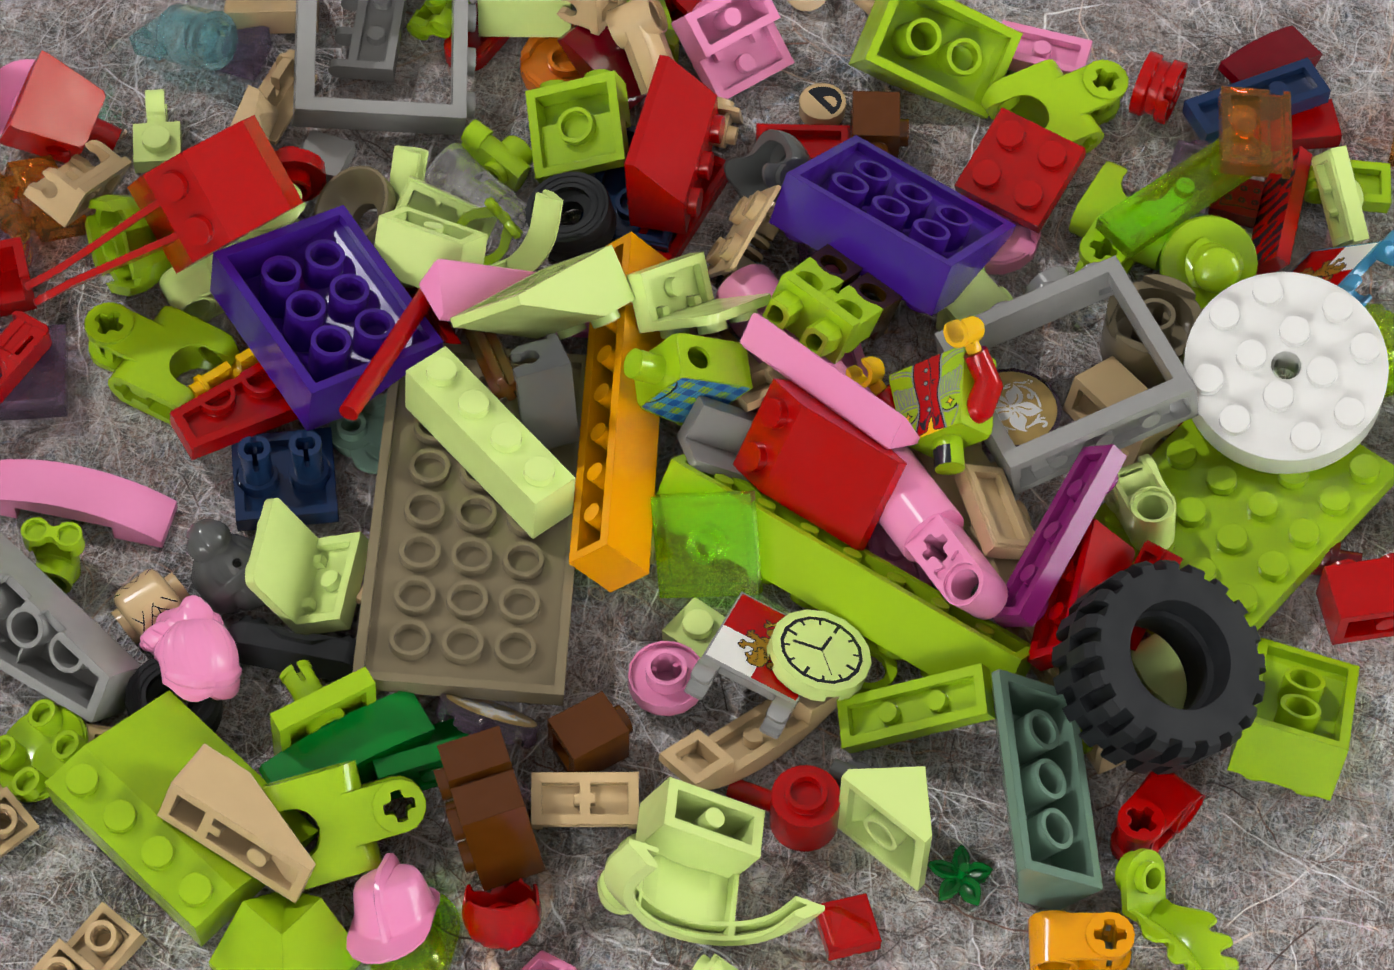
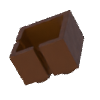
M492 727L437 745L443 767L433 771L443 801L453 798L452 801L445 803L447 809L445 811L455 842L466 838V840L457 843L466 873L477 871L483 890L487 891L517 881L520 878L523 879L545 872L544 863L500 727Z

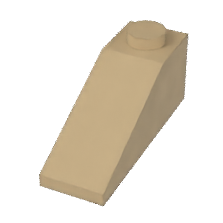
M204 743L171 782L157 814L158 817L293 903L297 902L316 863L249 771Z

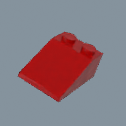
M773 378L733 465L761 493L855 550L864 551L907 463L893 450L884 448L792 381Z

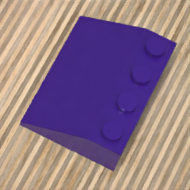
M857 135L787 172L769 221L770 224L784 231L785 236L790 240L807 244L817 251L827 244L831 245L863 268L860 273L861 276L867 272L901 295L903 297L902 300L905 301L910 309L930 316L935 315L959 297L1009 239L1016 227V224Z
M341 205L213 252L210 292L306 431L342 418L339 407L412 300L347 208ZM426 317L423 318L370 400L405 376L406 370L443 348V340Z

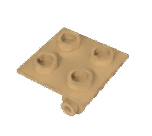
M775 185L763 191L757 190L749 198L743 196L738 201L729 217V221L734 223L725 239L719 237L706 256V262L710 264L708 268L709 278L723 275L724 279L721 282L723 283L727 277L738 269L756 264L753 261H762L763 255L749 246V243L763 250L769 249L770 243L768 241H773L779 228L770 224L769 221L776 204L773 201L779 193L781 186Z

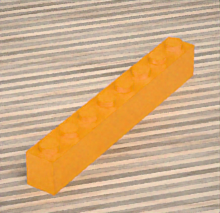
M632 231L608 244H612L625 276L668 261ZM632 302L619 308L618 311L621 317L607 325L593 329L591 322H589L569 553L570 565L610 593L648 575L650 569L660 417L641 409L638 405L635 381L625 375L624 361L632 349L637 348L649 352L665 339H661L660 331L639 333Z

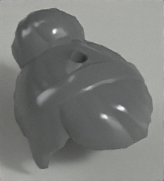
M202 519L192 524L187 532V550L194 560L191 573L192 584L201 597L210 605L213 612L221 615L234 613L238 608L249 611L267 606L248 588L245 582V569L249 562L254 541L242 535L231 533L224 523L214 519ZM238 561L241 567L236 568L232 563Z

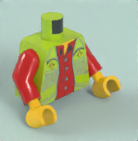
M975 316L963 318L961 321L955 319L947 322L944 325L943 334L946 342L954 348L889 375L890 384L885 385L882 381L885 375V367L883 362L877 357L868 356L861 359L863 366L867 369L868 378L857 365L846 369V375L864 388L869 387L876 397L901 413L909 421L920 439L917 444L908 447L934 458V470L941 475H955L964 471V448L989 438L992 433L993 414L1003 391V382L996 369V359L991 357L987 346H981L979 343L984 336V323Z

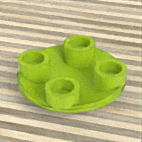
M42 699L35 702L29 709V712L21 717L8 730L6 735L0 736L1 787L7 786L17 800L21 802H37L49 798L50 795L44 782L88 743V730L82 717L61 705H56L50 699Z

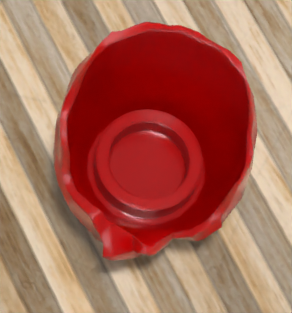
M520 878L505 886L493 888L490 893L483 890L474 892L471 884L466 886L462 904V919L473 941L480 943L486 948L509 951L526 943L534 935L541 923L542 906L537 884H533L532 890Z

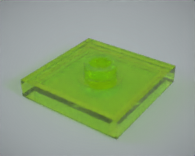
M755 490L655 494L651 497L659 599L739 596L741 591L752 596L760 595L763 592Z

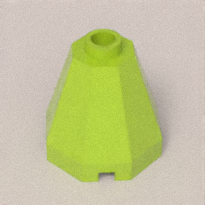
M107 194L90 199L88 208L96 209V212L93 215L86 216L85 229L89 244L140 210L132 196ZM145 218L93 251L91 254L95 267L156 241L157 239ZM162 250L110 272L114 281L107 282L106 284L111 293L128 297L146 292L157 284L162 275L172 265Z

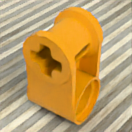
M1047 910L1035 913L1028 919L1030 970H1127L1130 965L1131 949L1135 938L1133 925L1126 917L1115 912L1069 913L1060 910ZM1106 925H1111L1110 931L1105 930ZM1104 942H1111L1112 949H1106ZM1107 960H1112L1110 966L1106 965Z

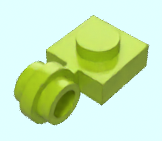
M1350 160L1354 178L1360 184L1363 191L1364 201L1362 210L1366 212L1387 213L1392 204L1391 164ZM1311 165L1304 200L1312 204H1322L1313 166Z

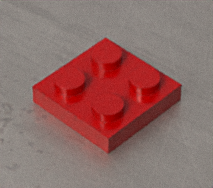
M1002 107L955 183V191L1039 234L1084 160L1086 150L1085 147Z

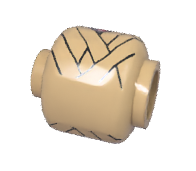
M147 569L115 593L114 604L117 608L111 614L136 645L140 642V636L156 623L160 613L179 607L182 600L190 596V594L172 572L163 578L157 571Z

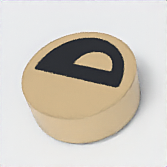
M817 83L803 90L799 99V116L805 124L839 125L843 121L846 98L839 88L827 83Z

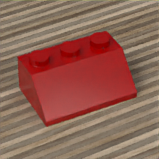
M659 55L624 163L630 226L686 235L691 216L698 217L701 211L703 189L700 186L703 179L710 180L714 166V152L711 150L714 143L721 144L725 116L718 115L717 94L671 57Z

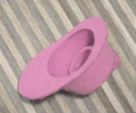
M394 853L385 854L377 869L363 875L355 883L353 892L354 916L347 935L346 949L351 957L364 964H382L398 960L421 945L431 930L436 909L440 903V893L435 888L428 886L422 873L415 866L400 864Z

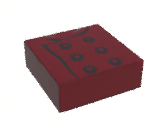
M1219 171L1208 215L1220 216L1233 221L1237 225L1254 228L1265 182Z

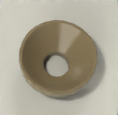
M361 165L350 167L339 172L324 186L315 204L314 215L344 205L359 225L364 213L375 208L378 212L375 222L372 226L363 230L371 243H374L379 215L395 210V191L391 183L378 170L370 166Z

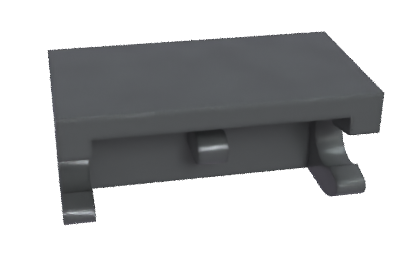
M557 334L546 335V339L520 345L511 351L512 362H521L528 358L537 359L534 363H525L513 369L520 422L547 449L579 441L572 366Z

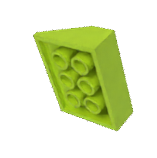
M169 690L85 744L49 777L44 784L52 802L202 947L236 914L244 900L252 899L266 885L161 819L157 814L171 782L204 743L249 771L260 787L267 783ZM296 809L279 812L304 848L319 835L318 830Z

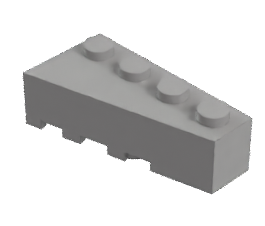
M0 532V670L91 723L125 712V692L128 682L141 665Z

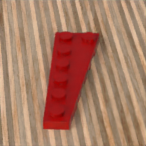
M417 287L405 288L412 299L419 290ZM431 307L425 317L443 342L462 344L449 323L439 320ZM259 362L242 371L239 376L222 382L170 412V424L191 460L238 443L245 437L261 434L298 419Z

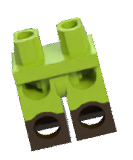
M827 244L796 266L792 271L789 270L781 276L762 316L781 330L787 329L800 339L799 342L818 356H824L833 364H836L843 358L845 352H852L866 338L869 337L872 340H876L884 335L903 297L868 272L858 278L863 268ZM826 264L835 265L843 274H836L825 268ZM865 291L874 293L882 302H875L864 296Z

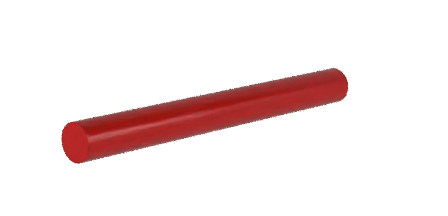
M420 288L339 407V412L344 418L352 421L358 418L431 308Z

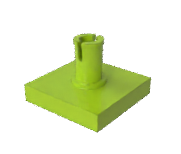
M299 660L296 662L300 670L298 673H296L292 664L286 667L281 672L279 678L285 684L294 702L270 713L274 756L334 720H338L358 708L376 702V683L366 666L322 687L312 670L309 660Z

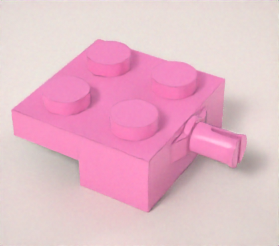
M701 0L692 12L671 23L701 82L717 94V97L729 99L795 63L774 23L775 20L781 17L772 0Z

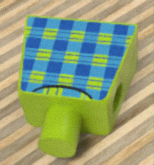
M676 333L669 336L649 352L637 348L632 349L624 361L625 375L635 381L637 403L640 408L681 426L699 395L730 404L753 388L747 349L741 343L735 341Z

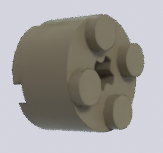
M1159 274L1144 275L1143 281L1134 282L1133 285L1183 364L1190 331L1202 312L1195 300L1196 294L1188 285L1175 278ZM1114 295L1110 296L1100 340L1102 361L1114 356L1147 388H1152L1166 382Z

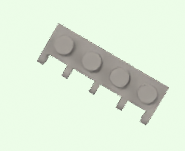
M341 0V6L346 10L356 11L354 27H339L336 29L334 38L336 43L350 46L348 59H333L330 61L329 73L337 78L394 82L408 0Z

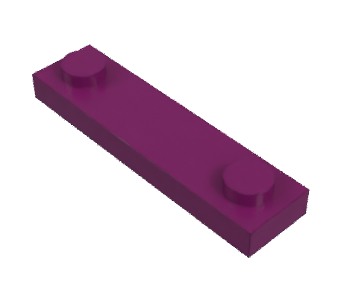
M1114 444L1082 447L1006 583L1008 589L1006 605L999 614L992 618L1001 627H1033L1045 614L1048 608V599L1105 496L1118 482V473L1127 455Z

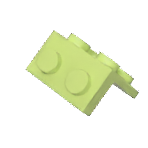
M704 251L689 253L626 275L635 297L632 303L639 333L660 331L661 339H667L676 333L688 334L690 333L689 328L697 327L699 335L723 331L728 328L726 320H729L730 323L748 321L753 313H758L757 309L767 306L771 299L770 293L714 299Z
M279 498L266 499L257 523V531L249 562L245 569L246 585L295 633L309 635L350 630L357 604L356 596L360 591L365 571L369 539L362 532L318 538Z

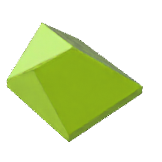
M273 892L244 900L241 903L210 958L209 966L213 970H355L362 962L353 959L347 951L348 933L321 897L302 893L297 902L293 903L278 892Z

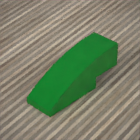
M398 691L380 698L369 705L358 708L344 715V717L321 727L314 733L307 735L261 764L259 772L268 784L327 766L355 760L361 784L374 780L372 760L429 744L435 727L414 693Z

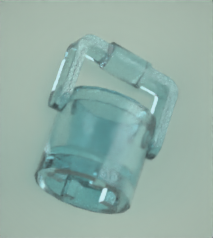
M176 3L169 6L161 15L133 33L129 39L136 55L159 60L164 58L176 64L217 71L224 68L232 60L237 48L238 34L234 21L225 12Z

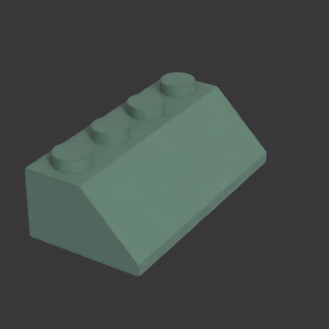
M998 669L991 673L992 693L1019 902L1050 910H1061L1103 890L1082 739L1078 735L1081 733L1080 727L1075 720L1069 723L1062 708L1067 706L1063 694H1056L1055 686Z

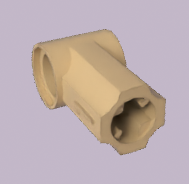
M631 0L609 9L606 19L613 40L620 48L625 49L641 95L648 92L659 55L669 56L673 60L674 58L665 36L668 24L660 1Z

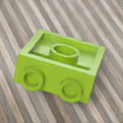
M606 69L592 70L587 72L583 78L570 81L549 80L543 82L540 88L525 91L535 179L539 183H542L551 176L564 172L592 174L624 166L629 151L626 128L631 127L626 83L615 71Z

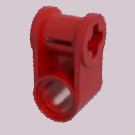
M1151 771L1138 790L1118 811L1117 827L1110 837L1112 855L1119 861L1125 853L1140 848L1154 850L1159 853L1176 833H1180L1191 822L1202 806L1205 795L1175 773L1157 775Z

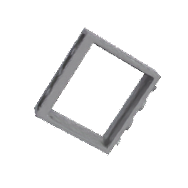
M296 0L293 126L462 136L466 119H474L475 91H467V76L475 75L476 48L468 47V32H475L476 4H468V0H452L451 104L315 97L317 0Z
M1116 255L1101 262L1089 263L1080 271L1057 281L1045 282L1034 291L1010 301L999 302L989 310L975 316L982 320L985 327L984 336L979 343L981 346H987L990 349L1114 295L1166 380L1164 383L1017 447L1014 445L996 411H994L992 433L984 442L998 467L1003 468L1014 495L1069 472L1082 447L1114 444L1117 448L1122 449L1198 416L1196 385ZM943 330L934 333L938 355L954 348L946 342Z

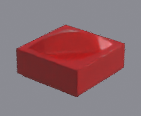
M867 893L821 903V905L825 906V911L818 915L815 920L828 961L881 949L882 940Z

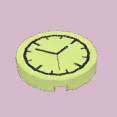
M806 609L789 613L777 622L766 647L767 657L770 656L774 664L772 671L777 679L792 692L813 701L825 702L827 697H839L838 701L850 698L861 689L872 664L869 646L861 633L846 620L826 611Z

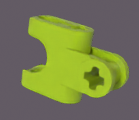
M1047 59L992 83L985 92L981 104L992 120L996 118L1003 107L1085 147L1087 154L1103 140L1104 133L1099 125L1108 123L1115 118L1120 108V99L1123 98L1127 91L1129 78L1126 71L1119 64L1110 60L1093 61L1089 65L1064 75L1053 59Z
M1106 161L1082 196L1070 221L1069 232L1082 238L1078 251L1080 260L1077 263L1075 272L1080 271L1089 263L1101 262L1115 255L1127 275L1135 262L1157 271L1160 268V255L1171 229L1189 219L1193 197L1178 190H1170L1167 196L1157 203L1141 204L1134 202L1123 192L1122 180L1128 171L1127 168L1114 162Z
M107 302L93 307L87 313L84 320L85 333L89 339V355L97 366L113 372L108 379V386L114 395L126 404L170 424V412L195 398L190 388L176 380L182 373L191 369L210 371L225 361L232 366L236 361L235 356L239 354L236 342L230 334L172 306L162 307L154 319L151 320L126 308L122 304Z
M355 760L274 781L261 787L278 812L292 809L307 812L315 819L319 826L317 845L309 853L316 865L304 890L377 869L382 862L377 841L406 833L416 828L423 820L426 812V798L420 787L413 780L403 776H390L361 784ZM395 790H400L404 798L413 797V804L405 807L406 816L402 818H397L393 811L388 810L384 812L383 805L391 802L390 793Z

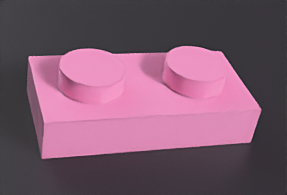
M1006 20L1002 21V24L1023 33L1008 70L1018 72L1041 61L1053 59L1065 75L1087 65L1091 53L1092 40Z

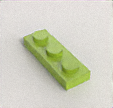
M982 663L854 694L850 698L840 701L837 699L841 747L850 754L996 719L990 669Z

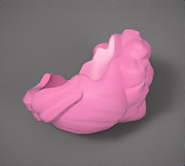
M196 595L185 597L179 607L160 613L156 623L140 636L139 646L142 650L154 655V659L159 663L162 683L184 700L199 702L209 697L218 701L232 699L239 692L242 668L239 666V656L235 641L229 631L223 626L222 617L218 613L213 612L210 605L204 602L201 597Z

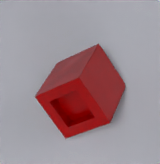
M21 236L0 240V317L12 315L14 311L26 312L38 309L33 302L35 298L33 289L27 291L23 285L30 281L31 278Z

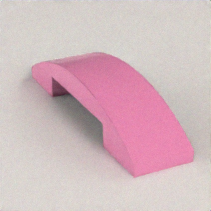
M34 459L0 460L1 516L17 519L20 510L23 509L111 527L115 539L163 548L178 507L176 500L134 481L87 467Z

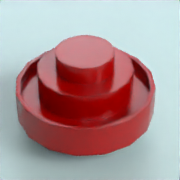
M285 146L276 150L275 153L292 183L301 190L302 201L307 202L320 195L322 189L327 184L325 162L321 157L309 150L300 149L295 146Z

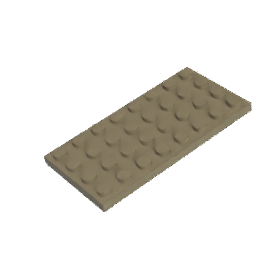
M443 343V347L446 346L489 389L470 345ZM504 348L513 368L537 361V359L528 358L521 362H512L511 351L513 349ZM566 353L572 366L580 437L587 355ZM405 376L389 386L387 390L352 673L366 666L376 683V691L382 692L404 691L420 695L447 697L446 695L449 694L469 699L563 706L575 567L569 564L573 513L532 539L405 407ZM506 397L499 399L520 421L518 397L510 402ZM579 441L548 449L576 478Z

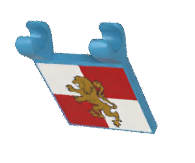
M1394 230L1379 242L1310 251L1291 272L1308 274L1329 281L1347 291L1365 307L1372 300L1371 294L1366 296L1360 295L1355 289L1363 281L1361 276L1376 260L1394 266Z

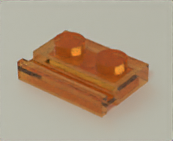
M1222 86L1218 97L1220 173L1268 177L1269 173L1282 174V179H1290L1293 169L1291 92L1283 91V95H1271L1269 90Z

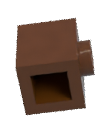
M853 91L850 138L857 135L898 158L899 147H908L909 119L900 118V92Z
M603 691L547 719L548 745L566 772H600L629 757V734L633 733L631 721L620 705L612 706Z

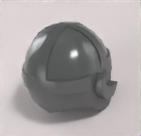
M769 129L759 136L749 154L742 157L728 158L724 164V172L727 180L740 198L743 196L749 198L757 190L763 191L775 185L782 187L786 173L806 163L811 158L805 147L796 137L784 131ZM779 193L777 194V196H776V198H775V200H774L773 202H776V201H777V198H778V196H779Z

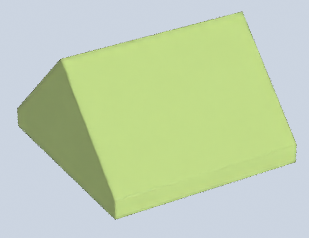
M926 767L848 769L841 777L838 829L916 891H919L925 884L932 840Z

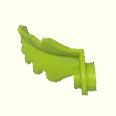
M1140 848L1135 851H1129L1120 858L1115 870V882L1121 891L1122 914L1137 922L1145 939L1155 943H1164L1167 947V958L1169 961L1176 965L1184 964L1185 970L1239 969V962L1236 958L1220 954L1223 950L1233 945V940L1229 935L1210 930L1218 921L1214 914L1201 909L1176 905L1166 899L1165 866L1161 856L1156 851Z

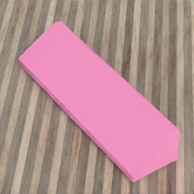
M437 259L423 277L419 286L437 318L442 321H450L451 317L535 272ZM589 322L585 323L587 327L585 330L571 337L588 338Z
M759 313L751 315L739 342L745 349L887 450L918 443L919 435L901 413Z

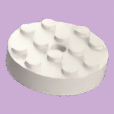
M1273 272L1256 275L1239 281L1219 293L1208 303L1196 319L1187 340L1183 361L1184 368L1197 387L1198 416L1193 417L1192 420L1204 438L1215 449L1234 462L1254 470L1273 474H1295L1314 471L1340 460L1355 449L1367 436L1378 417L1386 392L1389 374L1388 354L1383 336L1367 309L1355 297L1339 286L1319 277L1296 272ZM1274 366L1276 369L1287 368L1293 373L1297 372L1294 378L1282 379L1273 373Z

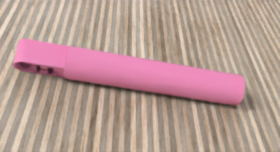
M751 264L738 269L727 277L719 287L715 299L770 293L772 297L779 280L767 266ZM767 306L757 309L758 313L761 316L763 315ZM726 320L741 340L749 320L738 323H730L729 320ZM787 329L783 330L788 335L796 339L798 342L800 341L798 337L793 335ZM751 353V355L756 359V361L759 364L764 362ZM824 356L821 357L846 375L847 368L841 360L833 364ZM906 446L891 449L907 465L878 522L905 558L921 566L950 604L981 620L995 617L1002 611L1007 602L1008 589L1005 582L964 531L962 515L910 448ZM979 583L977 591L971 597L973 588Z

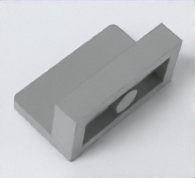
M699 395L677 434L689 465L711 475L719 473L730 478L735 477L750 482L736 469L733 462L757 413L745 412L741 408Z

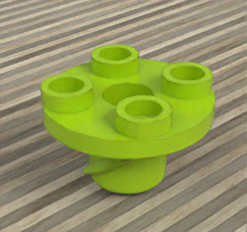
M1214 215L1195 217L1171 229L1162 248L1159 263L1160 275L1180 280L1196 294L1195 300L1201 310L1213 298L1231 285L1256 276L1258 266L1255 246L1244 229L1229 219Z

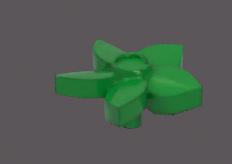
M962 844L954 851L951 862L933 860L929 861L927 865L935 875L945 879L938 890V901L950 899L959 891V895L965 902L976 906L979 905L981 898V887L979 884L985 882L993 871L991 867L982 862L970 864L969 854Z

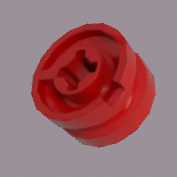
M1150 51L1136 80L1130 99L1129 113L1138 116L1146 113L1153 116V121L1165 125L1170 119L1179 99L1186 78L1188 63L1177 59L1171 63L1164 60L1163 54Z

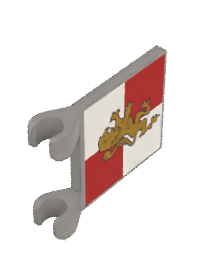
M741 591L706 651L695 664L684 692L696 699L703 700L717 673L772 701L759 730L774 739H778L801 698V695L792 692L777 679L772 671L774 664L770 656L767 657L766 647L777 622L787 614Z

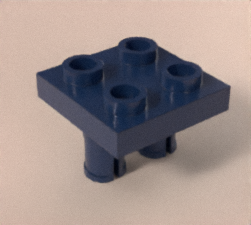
M331 427L316 428L310 431L305 429L262 433L252 437H245L240 442L231 445L235 517L238 532L257 530V523L260 519L266 499L279 498L305 525L339 522Z

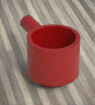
M811 765L791 767L777 777L772 790L745 780H739L728 786L727 797L770 812L769 823L774 837L789 849L801 852L814 851L827 845L836 834L840 810V788L833 776L819 767Z

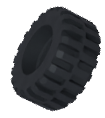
M1158 560L1154 564L1144 561L1117 572L1078 598L1069 608V616L1061 620L1056 632L1057 640L1061 641V643L1053 647L1052 665L1053 667H1059V675L1054 677L1053 681L1056 694H1063L1067 706L1062 708L1069 723L1074 720L1082 729V732L1078 735L1089 747L1097 744L1103 749L1100 754L1102 758L1114 765L1126 761L1125 767L1132 772L1145 774L1152 770L1157 775L1170 774L1181 768L1186 769L1231 746L1242 737L1243 730L1251 727L1257 716L1258 709L1254 705L1263 701L1265 682L1259 680V675L1266 672L1264 654H1258L1256 644L1261 639L1256 626L1250 627L1244 617L1248 611L1240 600L1233 602L1226 595L1229 589L1216 578L1207 581L1204 579L1205 572L1189 564L1179 570V563L1175 561ZM1134 626L1147 629L1160 636L1172 647L1179 657L1187 683L1186 700L1183 709L1174 708L1161 702L1140 681L1134 669L1130 651V640Z

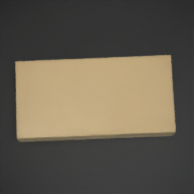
M965 464L964 471L953 475L984 556L1020 560L1031 538L1003 468Z

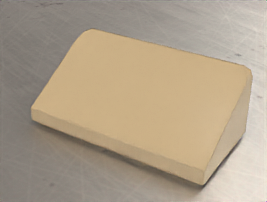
M296 0L225 1L224 22L226 36L295 33ZM317 0L316 33H319V0Z

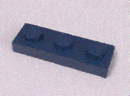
M1307 57L1184 100L1182 113L1203 145L1206 146L1328 103L1331 90Z

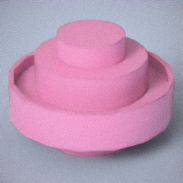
M659 641L646 645L635 654L629 664L628 688L632 699L641 709L654 715L674 716L685 713L699 701V699L685 693L684 689L700 657L690 647L679 642Z

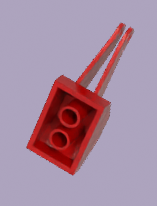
M253 115L186 149L140 176L127 187L140 209L138 212L62 263L23 285L29 291L54 278L143 218H145L155 235L156 241L66 280L34 298L35 306L69 289L162 250L177 274L212 255L213 252L221 250L299 206L303 201L258 120Z

